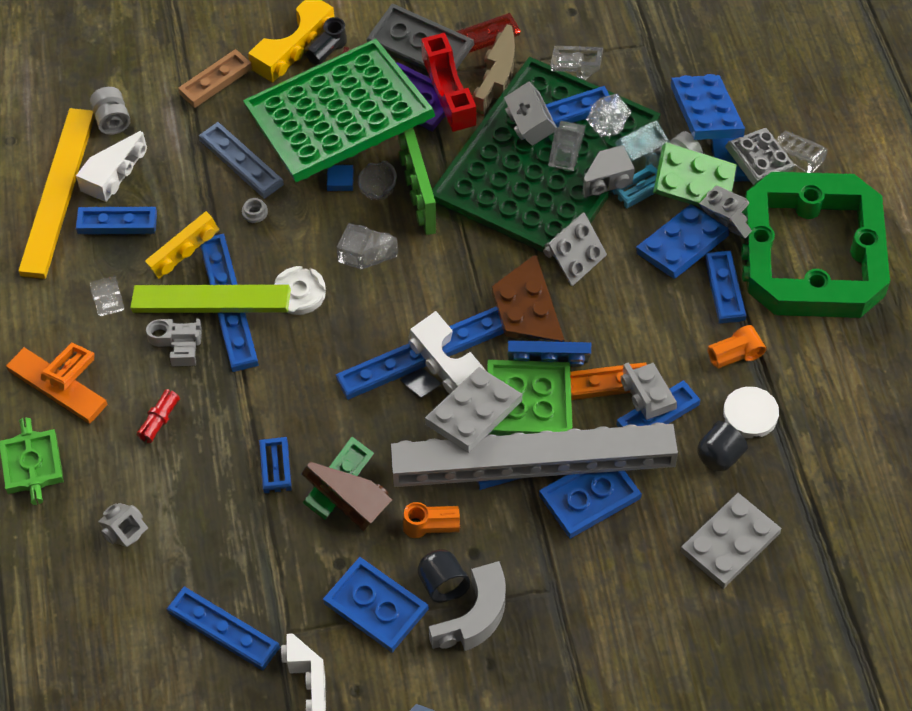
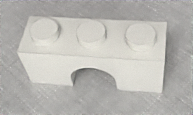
M435 311L410 329L408 342L416 354L421 353L426 359L425 363L428 369L433 374H438L441 377L444 388L451 394L478 367L483 370L485 369L471 352L458 359L450 358L444 354L442 347L451 341L453 331Z

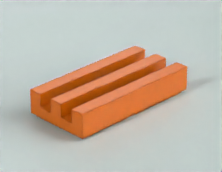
M71 342L41 372V380L46 382L49 379L51 385L56 386L59 384V389L64 391L94 361L95 353ZM75 352H77V354L72 359H69ZM64 364V367L57 374H54Z

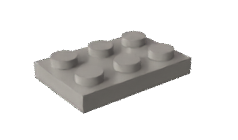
M478 367L425 417V425L469 453L522 402V393Z
M737 493L681 547L680 552L724 589L780 534L782 528L741 494Z

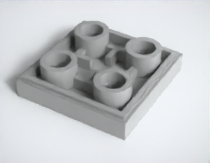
M767 128L728 141L725 146L753 185L757 184L770 172H790L795 166Z

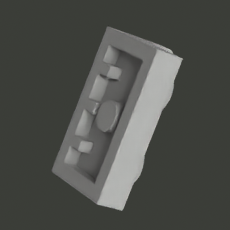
M715 186L699 203L707 215L728 227L730 232L746 238L752 232L746 223V216L742 213L749 205V201L746 198L722 187Z
M629 363L623 364V375L620 377L621 383L625 391L631 392L635 409L637 411L641 410L646 420L677 409V402L654 363L634 370Z

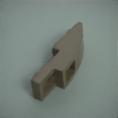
M507 24L503 32L497 34L492 50L489 49L485 55L484 63L487 64V71L484 74L481 87H477L473 93L476 113L484 115L493 99H499L512 81L515 42L511 25Z

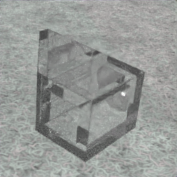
M348 223L337 245L338 262L359 269H365L395 258L398 254L396 237Z

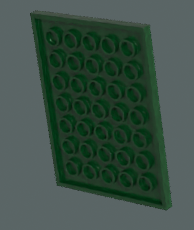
M529 56L434 186L432 192L436 203L543 252L545 244L555 238L562 229L566 228L572 220L576 219L583 212L591 224L613 190H609L600 195L587 197L583 195L584 177L599 151L624 145L632 162L660 121L661 114L608 91L615 103L613 110L558 127V130L532 146L526 139L521 140L514 129L517 124L510 119L505 110L508 107L504 99L505 96L530 82L540 92L545 104H549L599 87Z

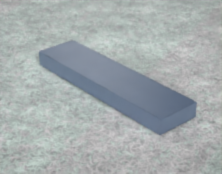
M219 122L199 135V140L264 199L284 185L283 179Z

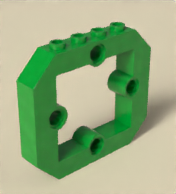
M770 172L746 192L745 198L749 201V205L742 213L746 216V223L752 232L746 238L741 237V239H745V244H742L741 259L746 260V266H743L742 281L747 282V292L774 315L861 318L886 296L890 284L883 199L880 193L855 174ZM768 208H795L796 213L805 219L816 218L820 214L821 209L857 210L858 230L855 232L850 254L854 260L862 265L863 281L831 280L830 275L822 269L809 270L805 274L804 279L772 278L771 250L775 233L769 226Z

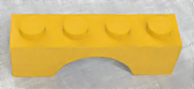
M304 0L296 8L297 25L299 28L292 35L277 40L264 38L248 53L252 70L272 83L279 76H283L295 61L301 59L304 54L303 49L324 29L325 21L334 17V8L322 0Z

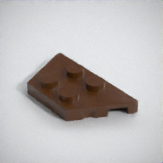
M532 256L492 286V295L505 336L513 338L523 337L530 341L543 339L564 342L537 256Z

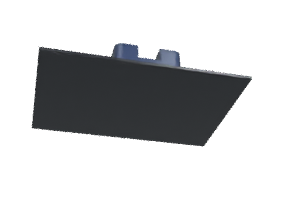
M423 368L400 379L410 390H413V393L421 398L442 384Z

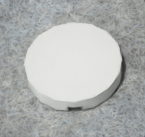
M295 266L284 270L275 280L274 285H289L291 288L287 313L304 315L313 312L321 306L325 299V282L322 276L314 269L309 268L308 270L303 269L302 266Z
M742 387L736 389L727 397L723 408L725 422L736 428L744 438H753V436L763 437L775 428L779 418V406L775 398L767 391L758 387Z

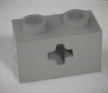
M530 82L504 97L508 105L505 110L510 119L516 122L517 126L514 129L521 140L526 139L533 146L558 130L540 92Z

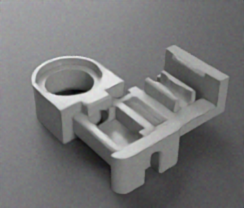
M158 319L147 325L146 332L151 345L174 347V352H170L172 366H196V345L201 344L202 335L200 319H197L196 323L188 324L173 323V319ZM159 329L166 331L164 335L159 337L152 335L154 331Z

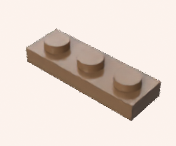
M235 49L178 87L179 94L196 108L252 70L251 62Z

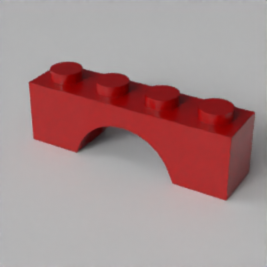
M441 33L422 38V60L452 132L476 126V105L469 88L464 89L460 82L454 62L453 50L446 34Z

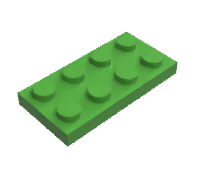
M412 127L398 135L401 149L399 151V160L401 166L405 165L406 167L404 171L406 184L412 187L410 196L413 206L417 205L418 208L416 211L418 225H423L425 234L429 235L436 233V202Z

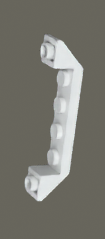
M287 634V645L281 646L282 663L288 664L289 673L306 672V689H311L312 699L306 700V711H326L323 659L294 634Z

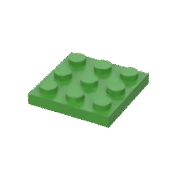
M488 360V373L522 393V402L488 435L534 434L541 431L562 432L572 429L570 362Z

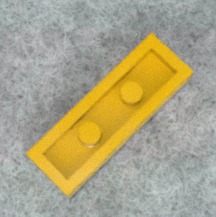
M205 211L146 259L145 262L155 276L160 279L163 275L170 273L174 266L184 258L191 256L201 244L210 240L219 231V228L210 214Z

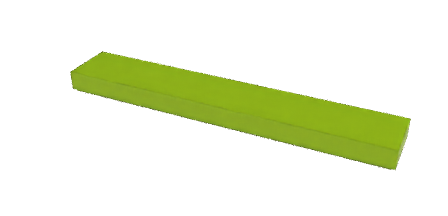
M135 285L130 308L133 313L288 312L291 288L289 285Z

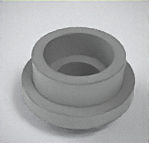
M258 198L247 200L242 207L243 218L248 222L258 223L267 217V205Z

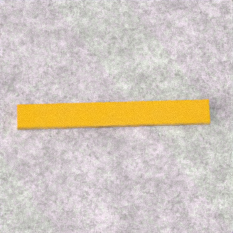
M69 108L19 267L20 276L46 279L74 188L76 175L78 174L95 119V114L92 110Z

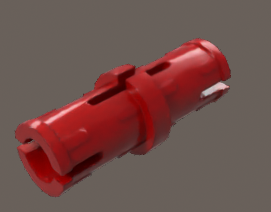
M165 389L155 407L149 409L146 421L136 433L142 441L145 442L148 438L147 443H152L162 425H166L169 421V414L180 400V397L174 391L170 392L169 389Z

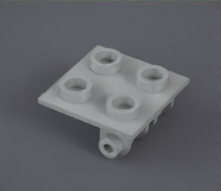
M584 212L572 220L555 238L545 244V249L543 250L548 258L552 256L556 258L571 286L578 282L607 255Z

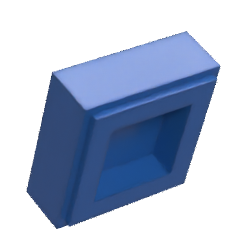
M333 165L328 168L327 191H353V165Z

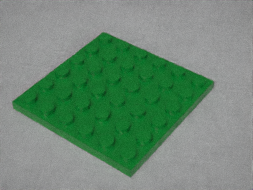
M376 38L243 100L246 109L295 182L307 179L321 170L330 168L340 161L353 157L372 146H377L381 142L400 135L404 131L435 117L432 106Z

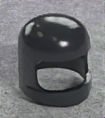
M717 421L712 429L700 440L697 447L698 456L703 464L717 472L726 471L731 468L748 450V444L742 434L732 425L723 421Z
M438 549L428 553L421 559L418 566V575L431 600L447 602L458 599L470 588V579L467 573L462 569L457 558L450 551ZM455 577H463V581L452 591L445 594L438 592L437 588L442 583Z

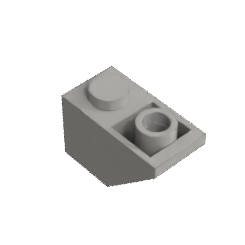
M624 145L599 151L584 177V197L600 195L605 191L616 188L621 189L633 184L634 166Z

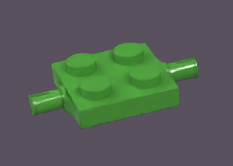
M26 417L25 421L23 418L19 420L21 434L14 438L0 441V452L7 493L30 491L31 504L37 505V501L39 504L43 502L41 488L62 483L64 479L55 429L43 432L32 431L31 419Z

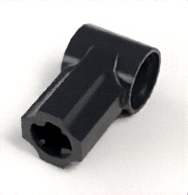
M338 17L327 19L323 26L324 29L303 49L304 55L307 56L310 62L315 65L321 64L335 49H341L346 45V27L342 19Z

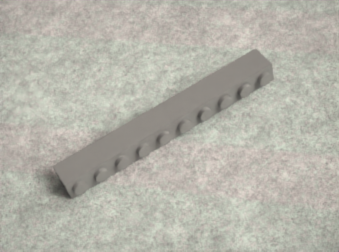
M654 423L647 426L626 425L618 428L598 427L590 430L569 429L562 432L541 431L534 434L513 433L505 436L490 434L469 453L450 440L435 438L421 442L405 440L391 444L394 487L676 467L678 456L674 425Z

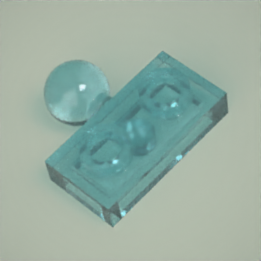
M655 120L620 138L615 144L617 147L624 145L631 162L645 156L646 169L650 173L657 174L660 154H656L654 150L662 147L666 142L668 143L669 139L658 121Z

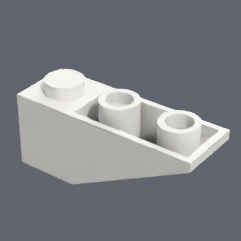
M139 131L90 157L76 175L80 191L107 202L110 196L117 192L125 176L132 172L133 166L138 159L142 158L146 153L147 145L143 132Z

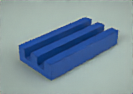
M287 437L259 440L264 493H270L269 490L281 492V489L286 488V491L292 490ZM281 444L285 481H280L277 445ZM266 446H271L274 482H269Z

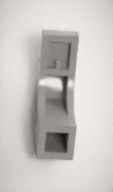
M499 561L471 569V582L477 596V601L466 615L429 626V639L433 649L438 647L449 648L458 641H461L464 651L484 642L496 630L504 613L506 591L505 577Z

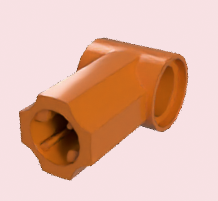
M747 325L738 329L732 337L709 345L707 351L711 363L719 369L742 359L746 361L758 359L765 353L766 346L752 325Z
M419 502L410 503L404 509L403 530L411 538H420L426 533L459 532L458 506L426 507V505ZM417 518V519H420L421 521H420V522H413V521H411V519Z

